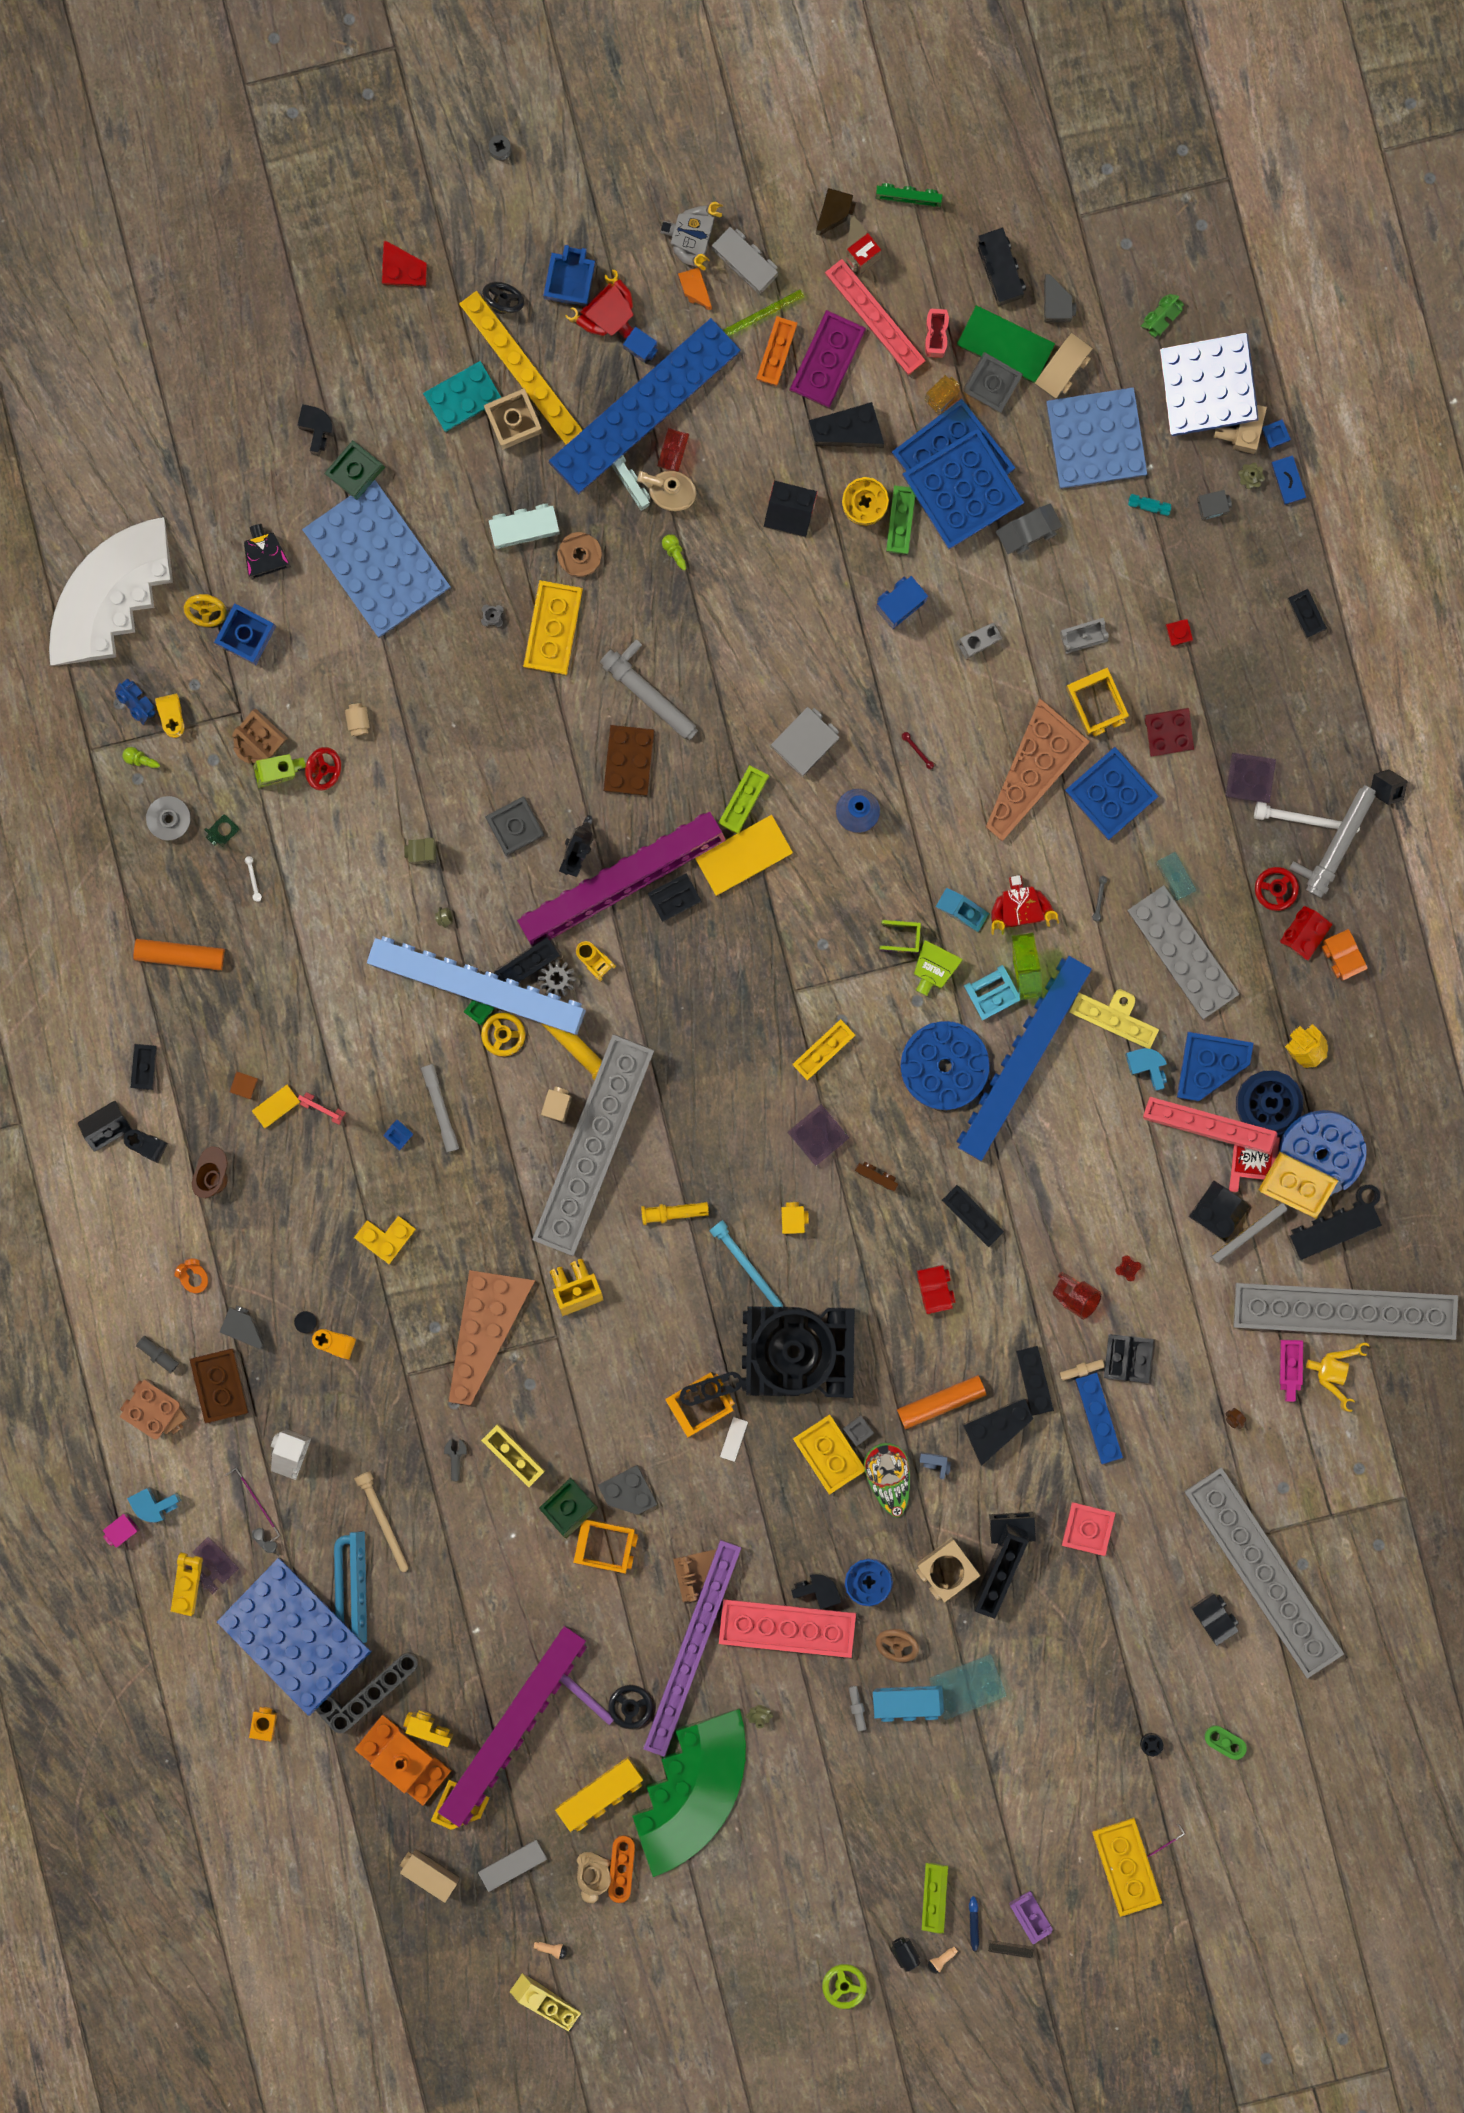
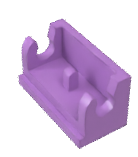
M1031 1891L1009 1903L1032 1944L1037 1943L1052 1933L1053 1929Z

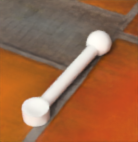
M247 856L245 863L248 865L253 886V900L258 902L262 899V896L258 893L252 866L253 858Z

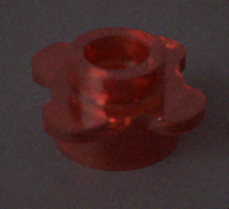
M1125 1255L1122 1257L1121 1264L1116 1267L1115 1272L1117 1275H1123L1127 1281L1131 1282L1135 1280V1275L1137 1271L1141 1270L1142 1266L1140 1262H1135L1131 1260L1130 1256Z

